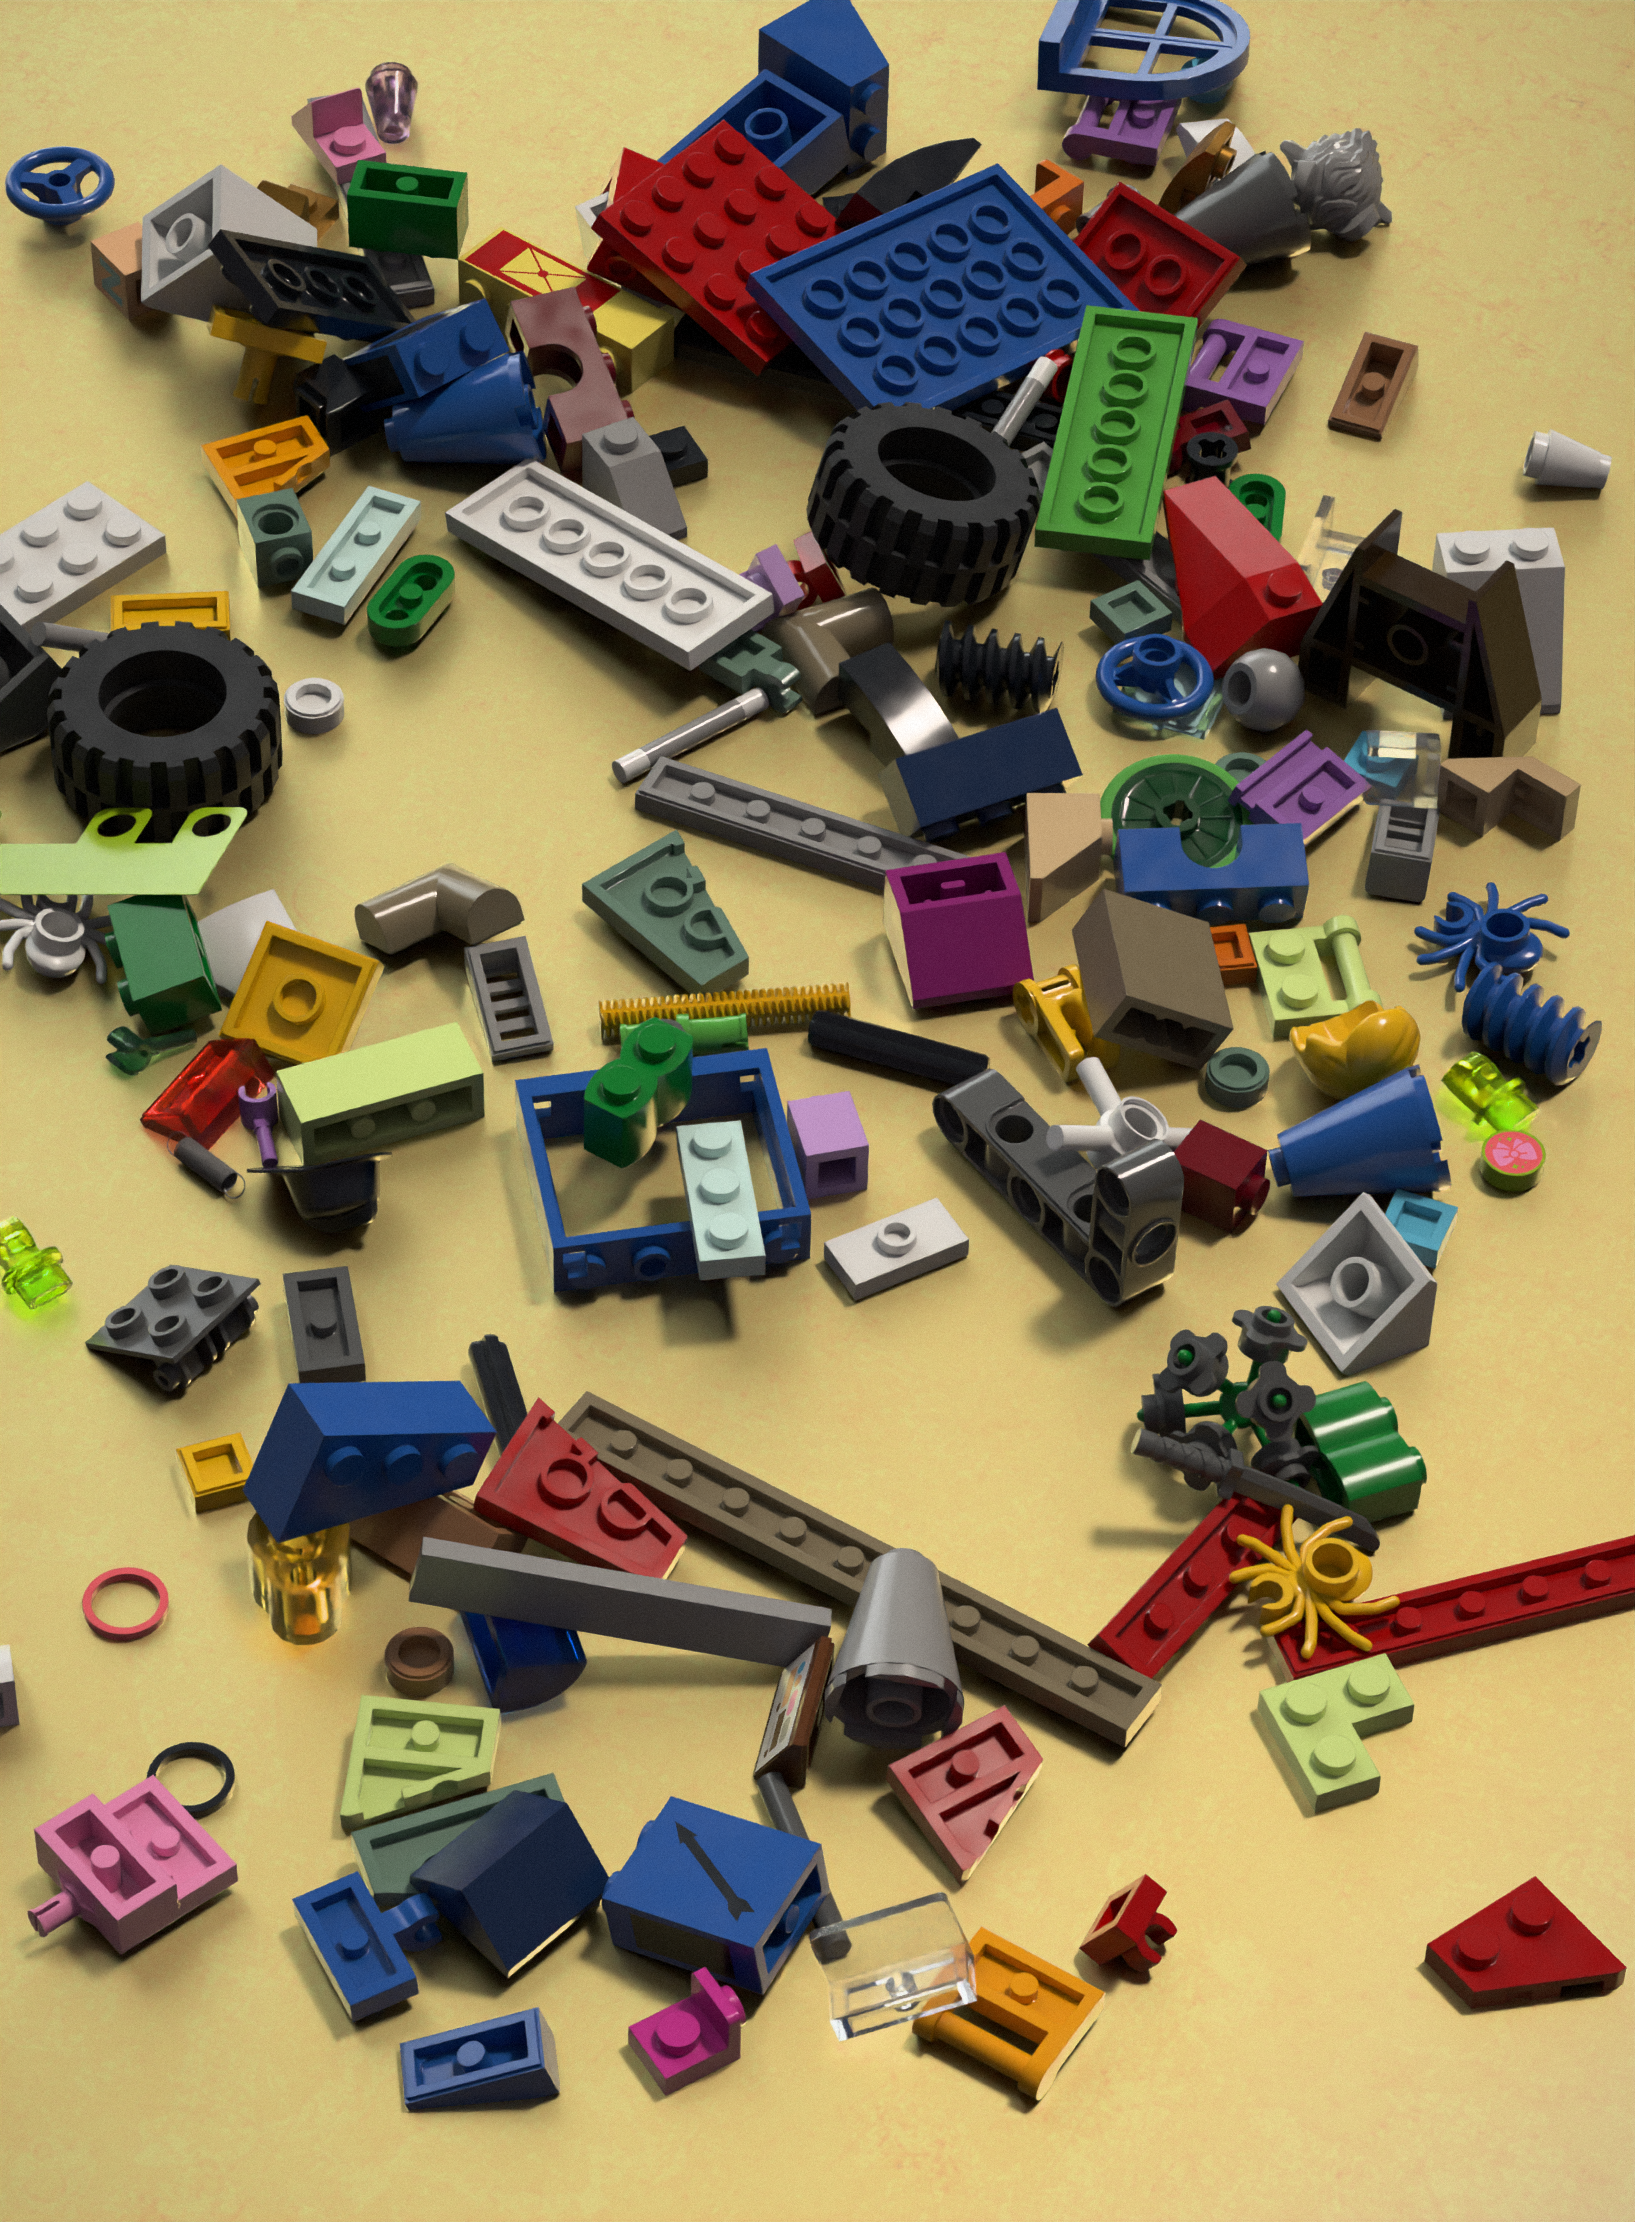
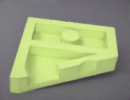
M361 1695L340 1812L342 1828L354 1829L491 1785L501 1727L500 1709Z

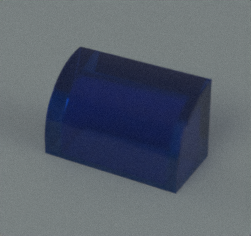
M459 1610L492 1708L500 1709V1713L529 1709L555 1698L568 1689L579 1678L586 1667L587 1659L575 1630Z

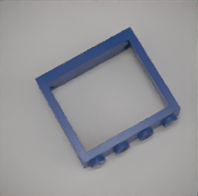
M767 1048L693 1057L690 1099L680 1114L668 1123L752 1112L777 1206L775 1210L758 1212L766 1255L765 1264L809 1259L811 1211ZM598 1070L515 1080L516 1127L553 1291L590 1289L599 1286L644 1280L652 1281L660 1278L698 1273L690 1221L570 1237L565 1236L543 1139L584 1134V1094L590 1079ZM754 1075V1081L740 1083L741 1076ZM549 1101L548 1108H534L533 1103Z

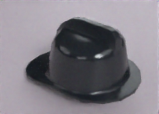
M378 1152L348 1157L319 1165L249 1168L247 1173H281L298 1215L309 1226L322 1232H339L369 1224L376 1218L378 1212L377 1204L380 1199V1161L393 1157L392 1152Z

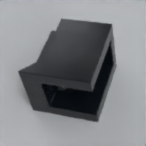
M336 354L324 359L322 364L316 363L296 373V379L293 383V392L296 398V417L309 416L321 437L327 441L330 457L379 432L378 423L358 407L376 398L377 388Z

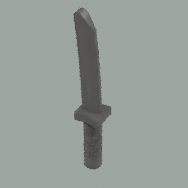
M1139 1428L1134 1436L1131 1454L1146 1459L1150 1458L1162 1465L1168 1464L1169 1467L1182 1472L1187 1471L1188 1474L1199 1478H1206V1480L1216 1483L1217 1496L1230 1500L1233 1492H1237L1279 1510L1284 1505L1289 1504L1293 1507V1516L1318 1527L1336 1519L1349 1516L1353 1520L1352 1526L1334 1534L1370 1551H1376L1380 1546L1379 1536L1366 1517L1291 1483L1245 1466L1243 1452L1230 1448L1225 1459L1204 1450L1199 1451L1198 1448L1188 1444H1180L1179 1441L1171 1438L1158 1436L1157 1433Z

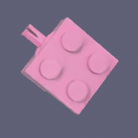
M152 1775L105 1805L94 1794H91L34 1829L38 1864L60 1887L61 1893L35 1909L29 1910L27 1915L34 1930L38 1931L39 1935L43 1938L48 1933L78 1916L84 1921L93 1924L121 1955L238 1882L237 1864L160 1781Z

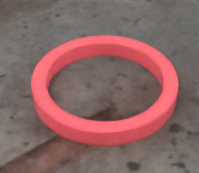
M133 1567L109 1570L96 1577L86 1588L82 1600L83 1614L89 1627L105 1638L118 1641L139 1639L154 1632L166 1619L169 1611L168 1592L164 1583L149 1571ZM118 1581H138L148 1585L157 1593L160 1603L155 1614L146 1622L133 1627L110 1626L99 1620L92 1610L93 1600L99 1591Z

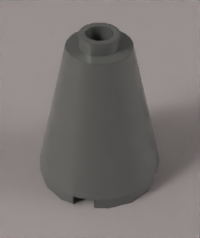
M1266 150L1259 154H1254L1174 214L1180 220L1241 257L1246 265L1299 256L1311 248V234L1306 213L1296 216V210L1292 199L1299 196L1296 187L1277 156L1272 152L1266 154Z

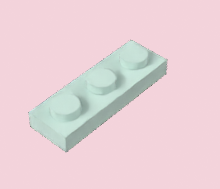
M368 486L291 590L292 609L345 625L421 520V501Z
M741 1120L676 1126L677 1150L700 1280L765 1275L766 1255Z

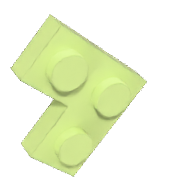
M1386 1653L1261 1690L1259 1691L1257 1708L1314 1812H1318L1379 1793L1381 1775L1359 1737L1412 1722L1415 1704Z

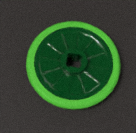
M1158 755L1131 764L1111 780L1100 800L1101 818L1112 819L1113 823L1112 855L1109 856L1114 860L1118 829L1179 827L1181 845L1184 853L1190 860L1198 865L1209 868L1223 867L1232 863L1235 860L1240 825H1255L1248 819L1251 812L1238 803L1234 807L1228 802L1232 791L1239 782L1221 767L1204 759L1188 755ZM1173 818L1181 819L1180 825L1171 824Z

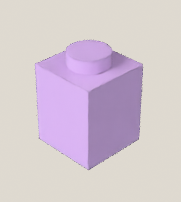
M850 1091L787 1101V1125L807 1200L866 1190L868 1184L869 1144Z

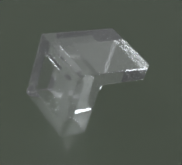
M1367 730L1365 803L1368 805L1437 809L1441 761L1439 734Z

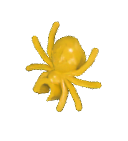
M1284 1505L1281 1509L1280 1530L1283 1549L1287 1559L1254 1537L1244 1534L1237 1537L1238 1545L1253 1550L1275 1565L1265 1563L1234 1571L1229 1575L1230 1582L1238 1584L1254 1579L1250 1586L1248 1604L1262 1597H1269L1276 1601V1603L1265 1604L1261 1608L1259 1624L1264 1625L1260 1628V1635L1266 1638L1276 1635L1296 1625L1302 1620L1305 1612V1642L1301 1649V1655L1304 1658H1310L1317 1645V1612L1324 1622L1347 1642L1367 1652L1372 1649L1371 1641L1351 1630L1331 1610L1339 1615H1376L1396 1608L1400 1604L1397 1596H1391L1374 1603H1352L1359 1599L1369 1588L1373 1579L1372 1564L1367 1556L1346 1541L1337 1538H1326L1332 1533L1351 1527L1353 1520L1349 1516L1336 1519L1321 1526L1301 1544L1298 1555L1292 1530L1294 1510L1291 1505Z

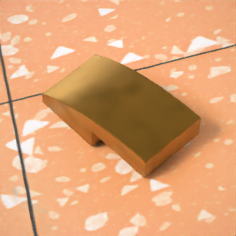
M1225 121L1214 128L1198 143L1164 191L1158 206L1174 215L1209 189L1216 178L1222 179L1229 174L1237 154V150L1230 147L1236 127L1235 124Z

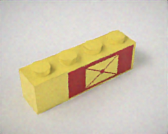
M499 227L458 258L459 303L465 305L486 298L496 322L506 327L511 301L575 286L582 306H589L593 311L597 324L596 341L601 353H608L613 360L617 379L616 385L630 393H633L674 360L673 315L503 227Z

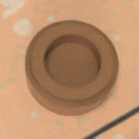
M412 1627L397 1633L390 1639L385 1649V1673L389 1683L396 1690L410 1696H427L445 1688L454 1675V1649L450 1640L440 1631L428 1627Z

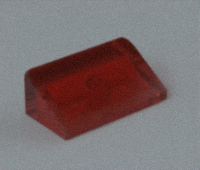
M254 1038L209 1040L149 1106L139 1120L145 1128L167 1138L170 1137V1139L178 1143L186 1138L183 1133H175L173 1135L172 1133L182 1131L209 1150L240 1116L238 1089L241 1086H245L246 1096L255 1099L266 1087V1082H270L273 1079V1069Z

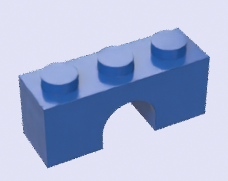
M1302 823L1240 825L1235 860L1226 866L1218 868L1198 865L1187 857L1181 845L1179 827L1118 829L1113 860L1116 893L1209 922V925H1221L1228 921L1262 920L1267 923H1281L1293 918H1303L1309 890V878Z

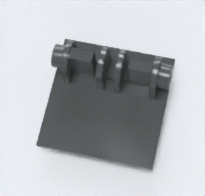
M170 1264L168 1267L154 1273L149 1278L148 1285L127 1305L110 1313L105 1320V1325L89 1338L85 1344L90 1349L152 1359L157 1366V1369L153 1372V1377L161 1388L166 1391H172L175 1388L183 1389L205 1368L203 1364H211L217 1358V1352H224L236 1338L255 1323V1313L259 1310V1306L251 1293L261 1283L256 1278Z

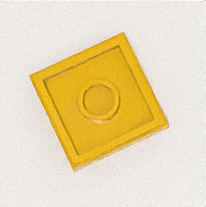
M266 921L218 1036L228 1043L291 1066L348 1052L385 966L376 959Z

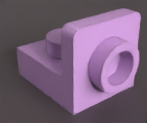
M777 544L755 554L748 570L739 574L773 594L774 613L751 628L755 632L763 630L765 624L772 619L795 612L804 597L802 589Z

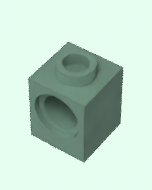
M293 488L236 499L239 544L257 587L300 579L313 562L312 531Z

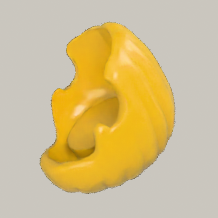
M1373 1000L1365 1001L1355 1009L1323 1022L1314 1023L1310 1026H1294L1289 1034L1294 1053L1309 1079L1325 1094L1339 1101H1343L1407 1067L1413 1066L1418 1056L1421 1039L1415 1019L1402 1006L1398 1005L1394 1009L1384 1010L1380 1004Z

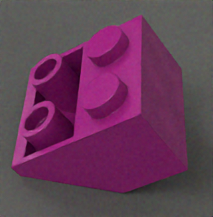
M1006 852L885 870L883 925L912 1009L1013 994L1015 983L1029 978L1034 980L1022 896Z

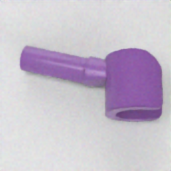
M266 1082L267 1096L253 1099L246 1096L245 1086H241L238 1089L241 1123L244 1127L254 1130L263 1167H275L278 1164L272 1135V1126L278 1121L276 1087L273 1083Z

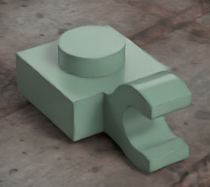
M752 629L699 665L700 671L742 695L754 686L761 688L767 695L769 705L778 712L787 713L802 702V696L789 688V686L801 678L800 672L791 664L783 662L781 646Z

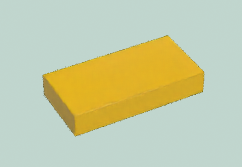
M229 591L111 596V631L126 627L128 631L141 628L142 623L159 621V626H175V621L191 622L195 629L205 631L207 626L221 630L227 635V640L231 641Z

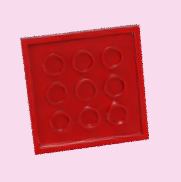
M722 120L599 213L591 227L597 235L756 376L762 374L794 348L796 344L745 290L749 275L845 232L844 229L834 223L836 218L825 207L815 201L789 178L783 170L772 163L725 120Z

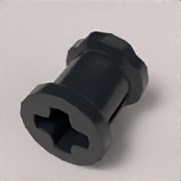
M1206 432L1194 436L1189 440L1186 449V456L1191 463L1190 475L1185 479L1184 485L1216 476L1229 489L1230 484L1233 482L1230 478L1231 467L1236 463L1238 457L1236 442L1224 434Z

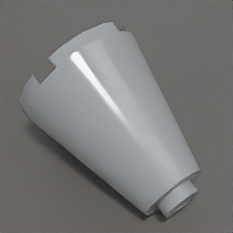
M897 1548L890 1550L886 1554L874 1559L870 1564L825 1690V1717L830 1723L834 1716L843 1722L844 1735L856 1742L878 1748H919L922 1745V1736L941 1731V1738L956 1731L963 1721L964 1697L938 1569L931 1560L913 1549Z

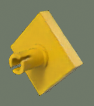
M216 304L211 306L207 323L210 336L241 343L240 345L245 347L236 387L232 394L234 397L248 401L253 379L257 378L252 397L253 402L268 405V397L278 356L288 355L322 364L327 340L323 334L315 333L309 335L300 330L290 328H270L259 322L251 313Z

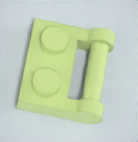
M1348 915L1335 916L1327 920L1323 926L1249 933L1257 964L1256 981L1273 1038L1289 1036L1290 1030L1294 1026H1310L1311 1024L1337 1017L1342 1013L1355 1009L1365 1001L1373 1000L1383 1008L1380 995L1376 991L1371 990L1358 948L1361 942V934L1357 921L1353 917ZM1335 955L1347 994L1346 1000L1332 1001L1319 956Z

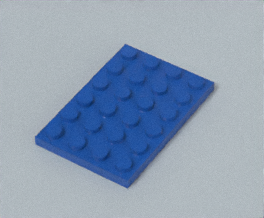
M998 163L757 270L749 275L745 290L857 410L866 406L871 410L878 403L892 402L894 406H902L905 402L921 403L922 408L935 410L936 407L953 411L1027 376L1037 359L1045 357L1051 350H1063L1064 355L1075 353L1086 305L1139 311Z

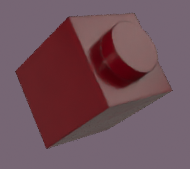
M1200 1119L1174 1151L1184 1175L1181 1211L1232 1233L1246 1214L1255 1215L1267 1198L1270 1189V1180L1265 1178L1268 1150Z

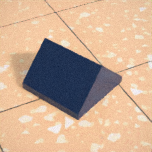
M513 1790L411 1874L409 1882L420 1893H428L435 1908L509 1978L602 1899L603 1890L609 1876L567 1803Z

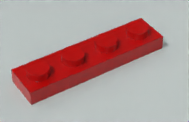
M1233 1492L1230 1500L1222 1498L1087 1645L1152 1679L1238 1585L1230 1582L1229 1575L1245 1567L1255 1566L1262 1558L1261 1555L1253 1550L1238 1545L1237 1537L1244 1534L1272 1547L1281 1537V1510L1237 1492ZM1293 1516L1292 1524L1298 1519L1297 1517Z

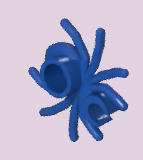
M1489 882L1485 887L1488 893L1487 912L1484 915L1483 908L1479 904L1456 892H1450L1447 895L1449 902L1446 903V921L1434 915V931L1422 926H1418L1414 930L1416 937L1447 948L1433 953L1421 954L1417 956V963L1419 965L1435 964L1463 953L1454 975V989L1458 993L1465 990V976L1470 961L1474 956L1475 964L1481 971L1494 961L1503 967L1502 973L1507 975L1515 972L1523 974L1530 971L1540 962L1543 956V945L1540 939L1530 932V929L1546 931L1562 939H1566L1570 935L1569 930L1548 920L1527 918L1522 914L1529 909L1545 905L1548 902L1546 894L1527 898L1507 909H1498L1499 892L1496 885ZM1502 974V978L1499 984H1501L1503 980L1508 976Z

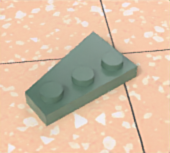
M677 829L582 884V902L690 994H695L696 999L698 993H702L705 1000V993L709 992L713 996L714 992L719 993L749 975V956L722 908L715 907L707 893L706 880L698 866H692L685 854V843Z
M554 1773L351 1832V1848L364 1883L376 1905L398 1906L406 1899L421 1894L409 1882L410 1875L513 1790L565 1802ZM600 1901L594 1906H600Z

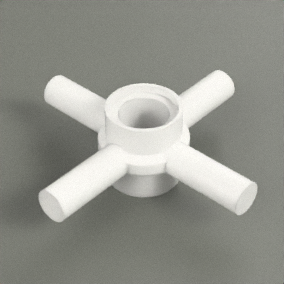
M1090 1057L1080 1062L1076 1067V1071L1101 1116L1100 1119L1097 1121L1096 1126L1052 1125L1048 1129L1046 1139L1049 1148L1054 1151H1086L1090 1162L1097 1169L1154 1138L1162 1140L1174 1152L1193 1128L1169 1127L1166 1118L1160 1110L1142 1098L1130 1096L1121 1101L1099 1058Z

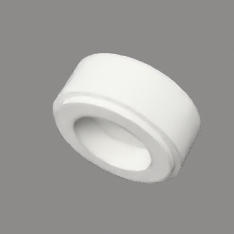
M307 678L292 684L284 694V713L287 723L293 729L307 734H320L336 728L344 718V696L342 690L335 683L322 678Z

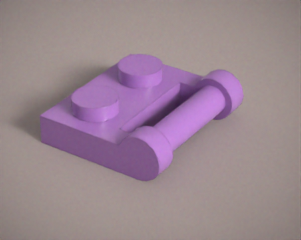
M1085 95L1086 100L1077 122L1067 130L1062 142V148L1070 158L1084 160L1094 154L1124 160L1131 164L1157 165L1180 108L1182 98L1139 101ZM1114 101H1119L1120 103L1109 129L1099 128L1098 125L1106 106L1111 105Z
M1226 319L1213 320L1203 334L1204 345L1190 367L1181 410L1192 412L1199 407L1206 408L1228 399L1241 420H1249L1265 425L1302 360L1304 341ZM1235 351L1236 354L1220 381L1209 380L1221 358Z

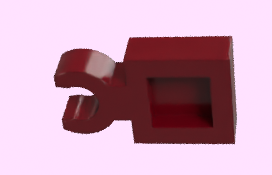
M1228 399L1180 417L1168 474L1177 471L1183 465V462L1188 461L1186 456L1188 442L1194 436L1201 433L1215 432L1232 438L1237 444L1238 454L1251 449L1249 432Z

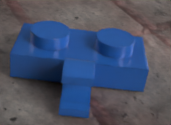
M356 1871L292 1899L295 1917L352 2022L419 1994L417 1977L401 1949L412 1952L423 1951L443 1940L442 1934L434 1922L440 1919L439 1913L428 1893L414 1895L398 1906L381 1913L359 1872Z

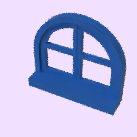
M1058 0L1039 39L1037 90L1139 101L1171 100L1203 94L1226 85L1245 69L1249 59L1250 30L1238 12L1218 0ZM1109 6L1163 13L1155 34L1100 28ZM1178 15L1208 27L1219 37L1220 41L1168 35ZM1091 45L1146 51L1137 73L1081 68ZM1160 53L1209 59L1202 64L1188 69L1152 74Z

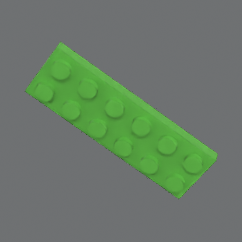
M1086 305L1035 527L1034 547L1150 560L1162 505L1163 491L1166 486L1197 338L1198 318Z

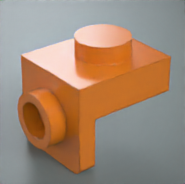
M1045 159L1036 165L1035 193L1030 197L1068 235L1076 229V220L1082 215L1084 181Z

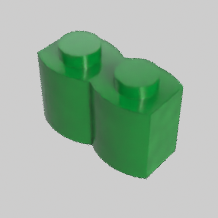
M656 1017L646 1020L632 1030L622 1045L620 1058L600 1068L590 1079L584 1094V1150L621 1169L632 1165L648 1152L655 1140L657 1127L668 1123L679 1115L690 1099L693 1064L692 1035Z
M1367 1381L1315 1395L1316 1403L1314 1408L1310 1412H1303L1292 1425L1293 1434L1291 1437L1297 1439L1302 1448L1305 1446H1315L1320 1456L1312 1463L1309 1473L1317 1481L1322 1497L1366 1517L1369 1523L1418 1509L1421 1487L1427 1481L1426 1466L1419 1450L1415 1446L1408 1447L1398 1433L1397 1416L1391 1402L1386 1397L1380 1398Z

